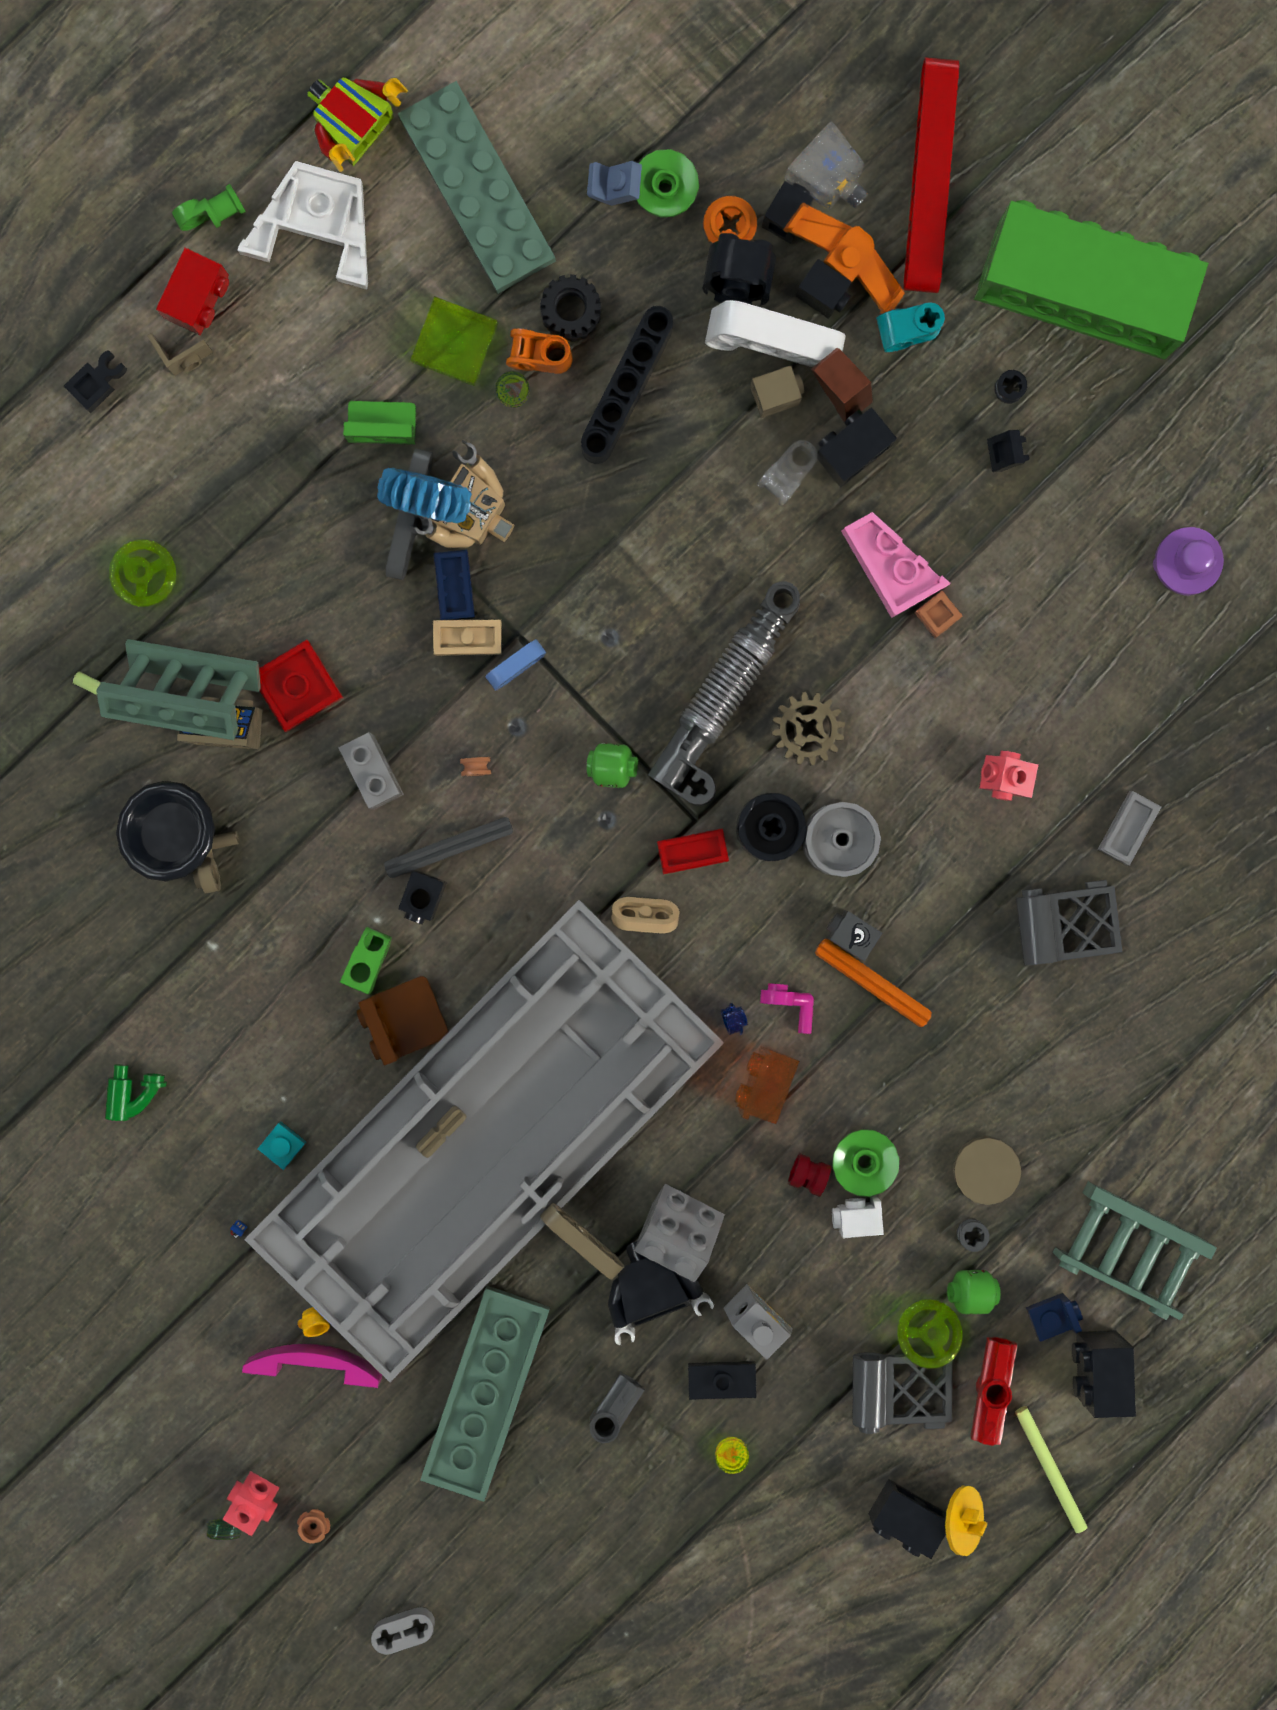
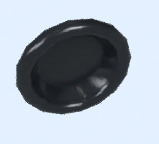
M161 781L144 786L128 799L119 814L116 836L120 853L131 869L147 879L167 882L186 877L202 865L212 849L215 826L211 809L200 793L184 783Z

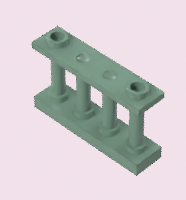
M127 639L125 646L129 671L120 685L101 682L96 690L101 717L234 740L238 733L234 703L242 689L259 692L261 684L257 661ZM144 672L162 675L153 691L135 688ZM176 678L194 681L186 696L168 693ZM209 683L227 686L220 702L201 699Z
M1088 1181L1082 1193L1091 1199L1089 1205L1092 1207L1069 1253L1057 1247L1054 1248L1052 1253L1061 1260L1059 1266L1076 1275L1081 1270L1151 1305L1149 1311L1165 1320L1168 1319L1169 1315L1181 1320L1184 1314L1171 1304L1193 1260H1198L1200 1254L1211 1260L1217 1247ZM1111 1209L1121 1214L1119 1218L1121 1224L1099 1268L1081 1260L1102 1216L1104 1213L1108 1214ZM1141 1224L1151 1229L1149 1233L1151 1239L1129 1283H1126L1111 1275L1134 1228L1138 1229ZM1171 1239L1181 1244L1179 1248L1181 1254L1159 1298H1156L1142 1291L1141 1288L1164 1243L1168 1245Z

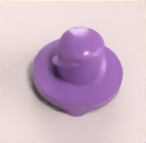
M1195 527L1180 528L1167 535L1161 541L1153 560V568L1160 581L1169 590L1184 596L1195 595L1209 589L1220 577L1224 563L1223 552L1218 541L1207 531Z

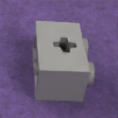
M368 732L338 747L369 809L374 810L404 795L373 734Z

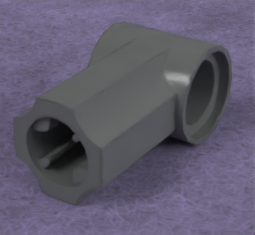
M620 1372L599 1406L593 1410L590 1416V1433L597 1442L609 1443L618 1437L621 1426L645 1391V1388L630 1376ZM608 1417L614 1422V1425L608 1431H601L596 1427V1421L599 1418Z

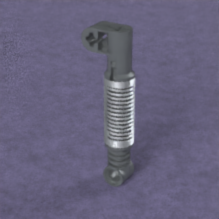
M782 581L773 584L760 604L762 610L757 609L755 612L757 617L752 616L750 619L753 624L748 623L746 627L739 628L736 632V635L732 638L736 645L729 643L731 649L725 648L728 654L722 653L725 659L719 658L721 665L715 663L718 669L712 668L715 674L709 673L711 680L705 679L708 684H702L705 689L699 688L701 695L695 694L698 699H692L695 704H689L691 710L689 708L685 709L686 711H684V714L679 719L680 727L648 773V776L690 804L704 806L714 799L716 794L714 780L708 773L695 766V763L707 745L714 743L718 739L719 733H722L721 731L723 730L722 726L727 725L724 720H730L729 716L733 715L732 711L737 710L735 705H740L739 701L743 700L742 696L747 695L746 691L750 690L749 686L753 685L752 680H757L756 676L760 675L759 671L763 670V666L767 665L768 660L775 652L774 644L776 643L773 638H779L781 635L778 630L784 631L785 626L783 623L788 624L791 618L798 612L800 594L798 589L789 582ZM780 593L789 594L793 602L788 608L780 609L773 602L776 595ZM691 769L697 771L692 778L695 783L699 784L702 780L706 781L704 787L707 793L705 795L698 794L696 797H693L694 790L689 785H687L683 793L678 791V788Z

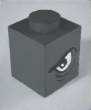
M844 910L842 915L836 913L826 928L830 932L827 937L828 940L861 961L866 960L883 934Z

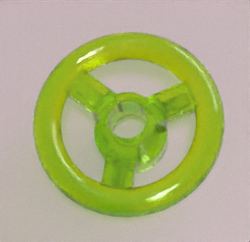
M145 539L134 540L120 547L114 554L109 566V579L114 592L123 601L134 606L146 607L161 602L172 591L176 581V566L171 554L159 543ZM136 550H149L156 553L160 558L149 562L140 556L129 558L127 555ZM120 565L124 567L125 577L130 582L136 584L135 595L129 593L123 587L119 577ZM140 567H145V575L138 578L137 570ZM166 568V578L162 587L156 593L147 596L148 582L152 579L153 574Z
M925 1299L913 1303L904 1311L898 1323L897 1337L901 1350L911 1362L924 1368H939L951 1362L958 1354L962 1344L963 1331L958 1316L949 1306L937 1300ZM923 1310L937 1311L932 1320L925 1322L922 1327H908L909 1322L918 1312ZM947 1318L951 1325L953 1336L951 1345L945 1352L943 1346L948 1342L950 1335L949 1329L944 1323ZM931 1327L936 1332L933 1340L928 1336V1330ZM908 1337L921 1338L927 1346L931 1347L935 1358H926L917 1354L912 1349Z

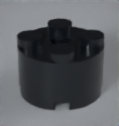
M731 233L720 234L718 241L714 242L709 248L702 286L703 292L706 295L708 290L714 293V301L718 303L733 300L752 305L753 301L761 300L760 306L766 304L770 298L776 256L772 252L773 245L766 240L749 241L739 239L738 236Z
M767 793L751 799L743 806L737 817L736 834L742 848L752 857L763 861H779L793 855L801 847L806 836V821L800 806L793 799L779 793ZM772 819H775L777 821L775 826L779 829L778 833H771L769 836L765 835L766 828L762 826L763 822H770Z

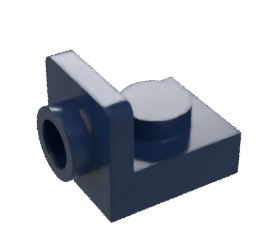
M1063 1293L1025 1307L1037 1339L1040 1342L1072 1330L1075 1334L1082 1332L1078 1322L1083 1320L1080 1308L1075 1300L1070 1301Z

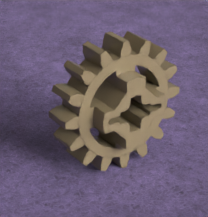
M802 692L799 702L793 696L789 697L788 703L790 707L787 708L780 705L778 710L782 717H774L772 719L773 723L779 725V729L771 732V736L780 737L781 740L775 745L776 749L785 747L787 751L784 758L788 759L795 755L797 765H800L804 758H807L809 765L813 766L817 756L823 762L827 761V750L833 753L839 750L833 744L834 741L844 740V736L837 733V730L844 727L845 722H837L835 718L841 713V710L831 711L829 707L832 704V700L829 699L821 703L819 693H816L812 700H808L807 693ZM801 707L816 708L812 714L802 715L795 711ZM825 717H827L830 725L829 736L823 729L822 721ZM810 721L813 722L812 730L816 733V736L810 734L804 737L801 734L803 727L800 725V722L803 724H807ZM787 722L793 727L794 737L791 741L788 740L786 735ZM807 743H814L821 747L811 752L800 750Z

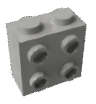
M664 1184L652 1203L634 1251L695 1282L709 1262L725 1214Z

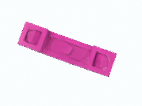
M291 1344L270 1348L249 1357L242 1369V1373L277 1376L282 1368V1364L345 1370L344 1384L378 1388L382 1379V1374L367 1360L342 1349L318 1344Z

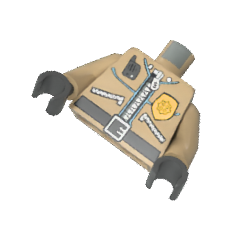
M462 440V443L467 446V454L461 457L454 450L452 453L455 459L467 463V467L461 464L450 482L466 487L472 493L470 499L471 506L465 521L449 523L413 514L421 519L422 526L420 529L409 526V531L414 534H425L427 538L446 548H468L474 543L481 545L488 533L505 542L515 525L500 516L505 507L504 500L502 499L504 490L494 470L477 455L475 446Z

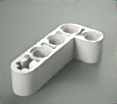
M730 300L724 301L712 308L705 344L711 348L731 351L741 346L814 367L836 348L843 352L846 336L844 333L744 302Z

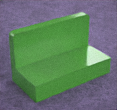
M350 401L348 403V422H344L343 436L348 443L415 445L416 405L414 403Z

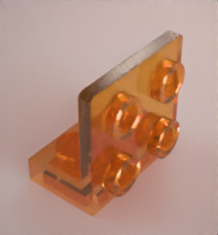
M762 1046L758 1053L752 1052L746 1068L750 1075L746 1085L740 1084L734 1101L737 1103L736 1107H738L741 1117L748 1120L749 1116L752 1115L776 1124L800 1061Z

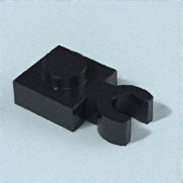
M109 350L101 354L98 366L95 369L87 362L64 385L90 413L115 390L108 382L111 379L121 378L127 371V368L122 363L115 369L108 368L109 362L115 357Z

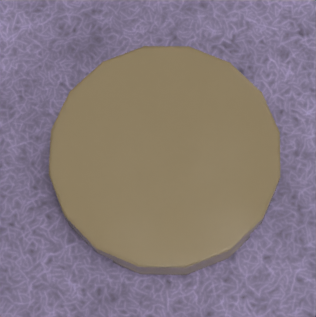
M988 1136L974 1138L964 1144L958 1151L952 1169L955 1183L962 1194L975 1203L985 1205L1001 1203L1010 1197L1018 1187L1021 1177L1020 1161L1014 1150L1003 1141Z

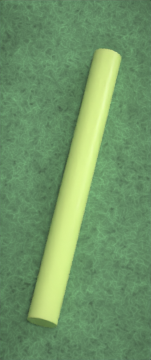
M1024 1406L1017 1409L1015 1414L1076 1533L1085 1531L1087 1525L1028 1408Z

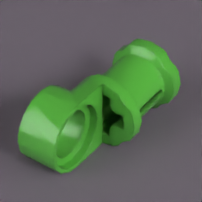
M228 184L225 191L209 200L206 198L200 201L192 199L180 204L173 210L172 216L180 230L188 231L210 219L215 227L218 228L225 219L238 212L243 214L246 211L231 184Z

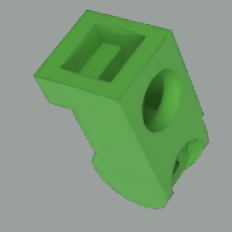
M366 927L358 945L354 948L340 983L371 996L392 937Z

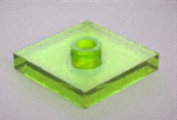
M434 296L410 360L414 364L475 386L497 329L498 320Z

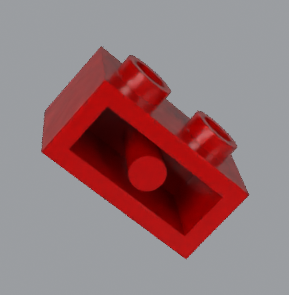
M184 248L156 310L164 319L201 336L203 329L208 328L214 319L215 310L213 308L218 297L222 298L228 289L229 274L222 264Z

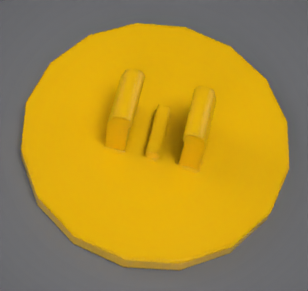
M962 1485L955 1490L950 1498L946 1511L945 1529L950 1549L956 1555L968 1556L974 1552L979 1544L980 1538L987 1527V1522L984 1521L983 1502L979 1492L974 1487Z

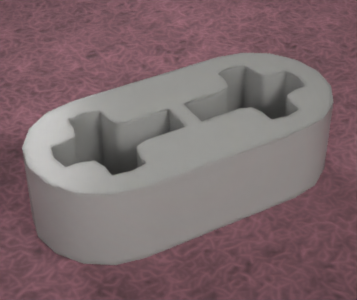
M418 1607L378 1621L371 1637L372 1646L377 1652L387 1655L428 1641L432 1636L435 1626V1618L432 1612L426 1608ZM415 1619H419L421 1624L427 1623L423 1632H420L417 1627L409 1629L413 1627ZM383 1630H387L388 1634L397 1633L393 1636L392 1642L388 1643L386 1638L380 1639Z

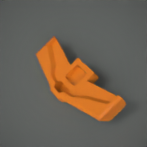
M802 202L783 231L790 232L828 251L829 254L823 262L846 277L851 283L857 277L881 310V314L894 310L905 292L874 249L873 238L860 226L851 227Z

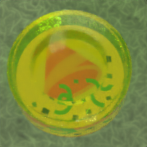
M727 1437L721 1440L715 1450L716 1463L722 1471L728 1474H736L743 1471L749 1462V1452L746 1444L736 1437Z

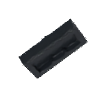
M755 1361L688 1363L689 1400L756 1398Z

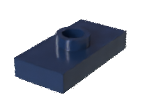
M468 550L434 553L440 620L475 618Z

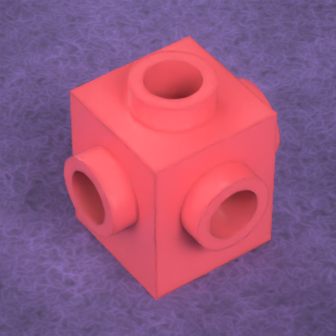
M1000 751V756L986 755L981 770L979 788L992 791L991 797L1000 800L1012 801L1013 796L1032 798L1038 764L1020 760L1021 754L1010 751Z
M250 1471L244 1483L237 1480L227 1497V1500L232 1502L222 1520L252 1536L261 1520L268 1523L278 1506V1503L274 1502L273 1499L280 1488Z

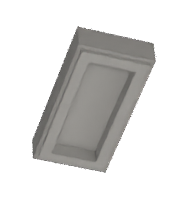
M1129 791L1097 850L1126 866H1130L1161 806L1134 791Z

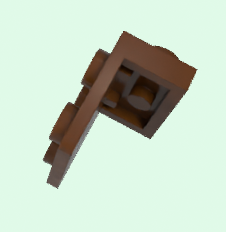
M419 976L358 1002L360 1009L356 1010L358 1019L364 1029L369 1028L373 1038L369 1042L375 1059H381L384 1066L397 1061L402 1056L439 1042L449 1032L431 985L425 976Z

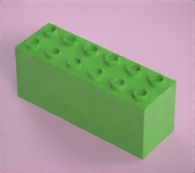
M1011 201L997 224L974 300L1164 360L1184 343L1209 263L1199 260L1200 258L1193 253L1181 252L1179 254L1169 251L1165 245L1158 242L1144 243L1134 240V236L1126 232L1117 231L1112 233L1103 230L1095 222L1083 221L1081 223L1071 220L1067 214L1060 211L1046 212L1037 209L1029 201Z

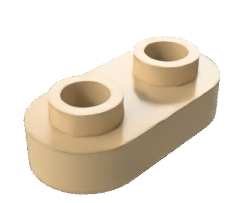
M623 897L614 902L611 919L617 928L625 931L669 933L678 926L679 909L673 902L668 900Z

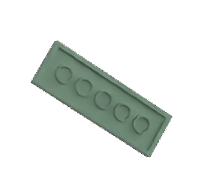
M457 81L397 113L403 127L497 294L556 262V257Z
M486 1285L420 1481L483 1502L485 1501L550 1310L549 1306Z

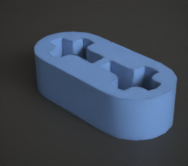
M535 639L491 670L485 678L496 691L538 662L547 652L538 640Z

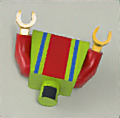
M343 77L340 78L332 89L319 79L310 87L308 97L318 104L313 112V116L317 123L314 132L321 153L334 163L339 172L344 170L341 164L345 160H348L354 166L394 118L391 105L387 101H390L395 107H399L401 101L397 98L398 94L408 92L407 88L397 78H391L385 83L363 79L350 81Z

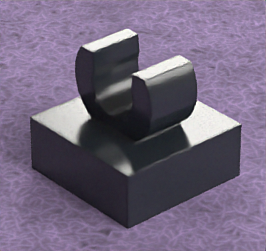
M1008 430L987 439L992 472H1003L1024 464L1025 461L1030 459L1029 455H1024L1022 443L1027 441L1026 437L1020 436V430Z

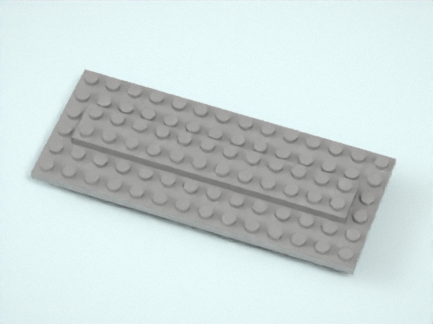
M578 900L244 1240L376 1370L391 1382L546 1225L540 1215L550 1204L554 1203L562 1208L724 1044V1041L587 906ZM452 1106L459 1107L467 1116L465 1121L450 1136L445 1137L446 1141L429 1158L423 1156L417 1150L416 1144L432 1127H437V1122Z

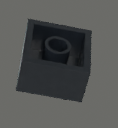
M1116 1330L1077 1333L1076 1342L1072 1343V1359L1074 1363H1077V1376H1073V1392L1075 1397H1078L1083 1407H1086L1094 1418L1136 1417L1134 1347Z

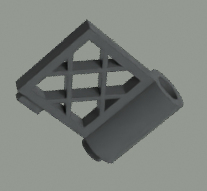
M1107 880L1085 882L1086 889L1043 894L1042 888L1022 890L1023 897H1017L1016 903L1024 965L1047 964L1061 960L1121 953L1122 945L1115 887L1107 886ZM1105 894L1107 907L1101 916H1098L1087 906L1095 895ZM1086 896L1082 902L1076 898ZM1070 899L1078 906L1069 920H1066L1059 913L1058 900ZM1083 911L1096 921L1086 935L1073 925ZM1101 925L1110 932L1111 946L1100 947L1091 940ZM1071 930L1082 941L1075 951L1064 952L1063 938ZM1087 944L1093 948L1084 950Z
M863 1352L853 1355L852 1423L854 1426L859 1427L860 1432L874 1434L879 1432V1428L886 1425L924 1423L925 1429H945V1422H952V1354L883 1355ZM932 1362H943V1374L932 1383L923 1372ZM907 1363L914 1371L900 1385L894 1379V1364ZM913 1363L921 1364L918 1367H916ZM920 1376L930 1388L916 1401L906 1390ZM894 1384L898 1387L895 1392H894ZM942 1385H943V1393L939 1390V1388H940ZM935 1392L943 1399L942 1413H928L922 1407ZM904 1393L914 1405L905 1414L893 1415L894 1402ZM920 1409L924 1414H916V1412Z

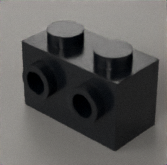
M872 407L864 413L860 409L857 410L844 422L847 426L839 434H836L834 431L830 432L818 443L821 448L815 457L840 488L892 447L897 440L896 436Z
M890 1479L886 1482L868 1513L873 1530L877 1534L888 1540L894 1537L903 1543L902 1547L917 1557L923 1554L932 1559L946 1535V1512Z

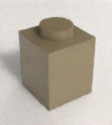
M791 365L752 378L750 385L761 418L798 406L802 399L801 394L805 393L802 379L799 374L794 375Z

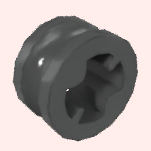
M967 1219L959 1224L957 1238L965 1249L971 1252H978L987 1246L989 1232L981 1221ZM973 1227H978L976 1230L981 1234L980 1239L975 1238L973 1243H968L969 1239L965 1236L966 1231L972 1232Z

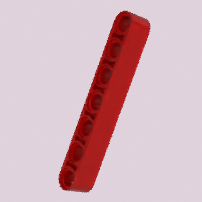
M925 57L923 61L904 270V291L938 293L940 289L959 60Z

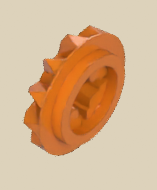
M725 196L715 200L707 208L704 215L703 229L708 242L714 243L718 241L719 235L722 233H731L738 236L739 239L751 241L756 233L757 217L752 206L744 199L736 196ZM723 216L727 217L730 221L739 218V221L736 223L737 234L731 229L720 232L724 226Z

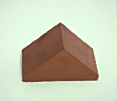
M839 348L833 350L811 369L844 422L857 410L863 411L873 402L871 381Z

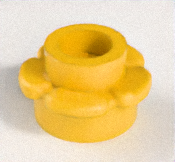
M313 1307L306 1309L302 1313V1319H299L297 1322L298 1327L303 1330V1334L306 1337L320 1336L330 1328L329 1322Z

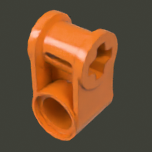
M518 328L511 330L510 337L513 338L511 355L506 359L508 367L523 371L534 370L554 374H562L571 367L573 362L572 352L565 338L559 335L537 333L527 329ZM560 348L565 351L564 357L559 361H552L548 358V354L553 349Z

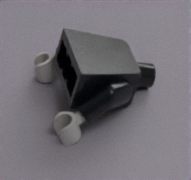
M637 1241L625 1247L631 1264L624 1266L618 1273V1277L612 1282L608 1300L614 1327H616L615 1342L618 1345H621V1333L626 1332L630 1334L633 1343L635 1340L634 1327L688 1307L691 1304L698 1316H702L698 1309V1305L701 1302H708L711 1309L714 1308L710 1296L704 1293L698 1280L693 1282L635 1252L634 1249Z

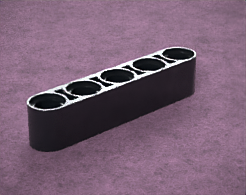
M653 306L643 315L582 435V454L590 463L601 464L610 457L671 337L673 316L663 306ZM655 319H660L666 323L667 327L661 332H656L650 329L648 324ZM639 349H645L650 352L652 357L646 362H639L634 358L633 354ZM623 379H630L635 382L636 388L631 392H623L619 389L618 384ZM608 409H616L620 412L621 417L618 421L610 423L604 420L602 415ZM601 439L606 444L603 451L594 453L587 448L590 440Z

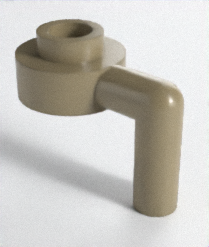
M237 831L215 835L212 849L202 865L193 871V878L197 889L202 888L205 894L217 892L221 889L220 875L212 850L239 844Z

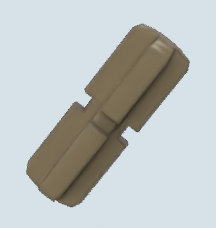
M452 1106L437 1122V1127H432L416 1144L417 1150L423 1156L429 1158L446 1141L445 1137L450 1136L465 1121L466 1114L459 1107Z

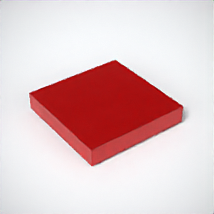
M308 639L259 668L260 692L284 732L290 731L344 698Z

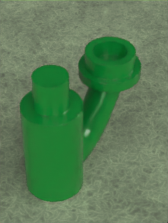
M114 1065V1077L108 1078L105 1119L127 1121L129 1118L141 1113L156 1095L158 1089L167 1086V1082L164 1081L165 1075L155 1073L144 1074V1080H141L140 1085L146 1088L136 1100L131 1102L132 1079L127 1078L128 1065Z

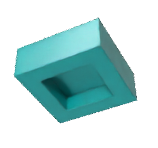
M280 1121L258 1147V1150L284 1170L306 1144V1141Z

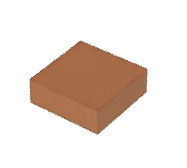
M942 590L914 612L934 638L938 637L963 617Z

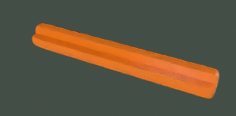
M823 939L817 946L815 954L917 1026L924 1027L930 1020L932 1012L830 940Z

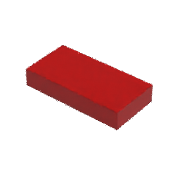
M723 828L657 841L663 874L729 861Z

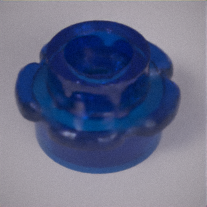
M729 1003V1007L721 1009V1016L729 1035L737 1032L742 1035L744 1032L743 1027L748 1025L743 1008L741 1006L736 1008L733 1003Z

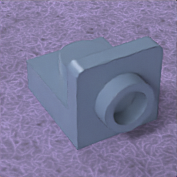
M634 161L611 167L597 162L591 163L588 175V197L611 206L639 199L642 165Z

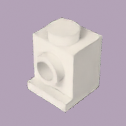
M877 1195L871 1196L870 1202H866L864 1198L846 1199L845 1204L832 1208L833 1228H839L843 1238L884 1235L881 1200Z

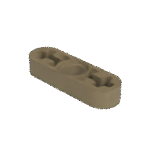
M551 1203L540 1215L542 1221L555 1234L607 1278L613 1280L624 1268L623 1263L613 1252L558 1205Z

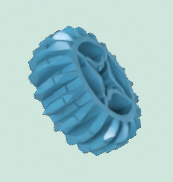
M396 468L384 469L382 477L379 478L377 498L386 506L449 523L463 522L466 519L467 513H469L472 493L461 485Z

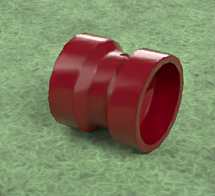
M799 1153L791 1168L788 1185L795 1188L803 1186L809 1190V1193L820 1197L829 1180L831 1165L824 1162H812L809 1156Z

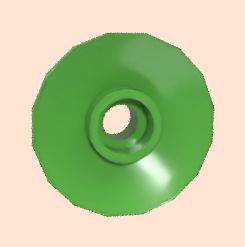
M671 149L656 150L646 155L639 162L642 165L640 195L637 202L647 213L660 218L675 217L685 212L694 203L699 190L698 173L693 163L684 154ZM667 183L671 186V190L664 193L659 189V186Z
M861 1129L849 1133L838 1143L833 1153L832 1168L836 1180L845 1190L857 1196L871 1197L883 1193L893 1184L899 1172L900 1159L895 1145L887 1136L875 1130ZM863 1155L870 1157V1163L865 1167L860 1166L858 1163L859 1158Z

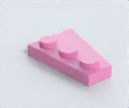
M873 512L848 525L841 531L891 618L951 584L943 576L937 575L928 566V562L920 555H915L903 544V539Z

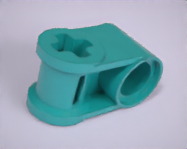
M930 302L905 309L891 310L879 315L876 320L884 351L895 352L935 339L939 335L945 320L943 309L938 304ZM923 317H927L929 322L934 321L931 328L928 327L927 323H921Z

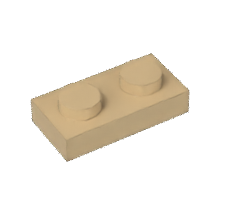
M434 620V655H502V621Z

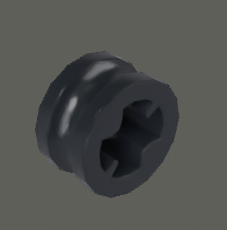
M1017 370L1004 372L994 386L996 397L1006 404L1017 402L1027 390V380ZM1011 379L1015 380L1018 383L1015 388H1019V392L1006 393L1004 389L1007 386L1003 385V381L1009 383Z

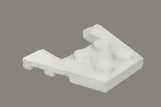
M295 161L272 195V201L264 213L260 214L254 222V228L246 240L243 239L240 243L238 252L240 255L270 263L279 229L344 246L336 275L337 281L367 289L368 271L363 183L361 179Z

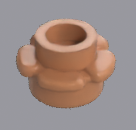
M312 1509L309 1513L304 1512L300 1515L297 1521L299 1525L298 1534L303 1541L307 1543L321 1542L325 1538V1534L330 1531V1521L324 1517L325 1514L321 1510ZM315 1523L317 1527L313 1529L311 1524Z

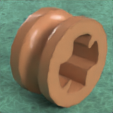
M490 757L460 759V764L464 765L461 776L491 775V770L487 768Z

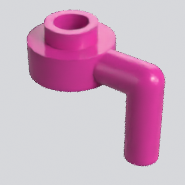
M768 983V990H761L760 1003L800 1006L798 1033L811 1034L813 996L809 993L788 992V985Z

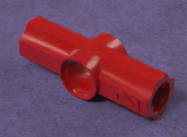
M987 1337L981 1375L976 1382L978 1394L970 1437L974 1441L991 1446L1001 1445L1006 1410L1012 1400L1010 1386L1017 1343L1005 1338ZM1001 1385L998 1395L994 1397L986 1396L990 1386Z

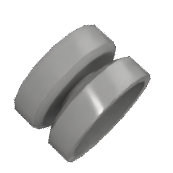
M839 802L822 806L811 814L806 822V836L802 846L804 855L814 868L827 875L848 877L861 873L873 863L879 853L881 836L878 823L869 811L857 804ZM838 834H846L844 841L847 844L845 846H839L836 843V836Z

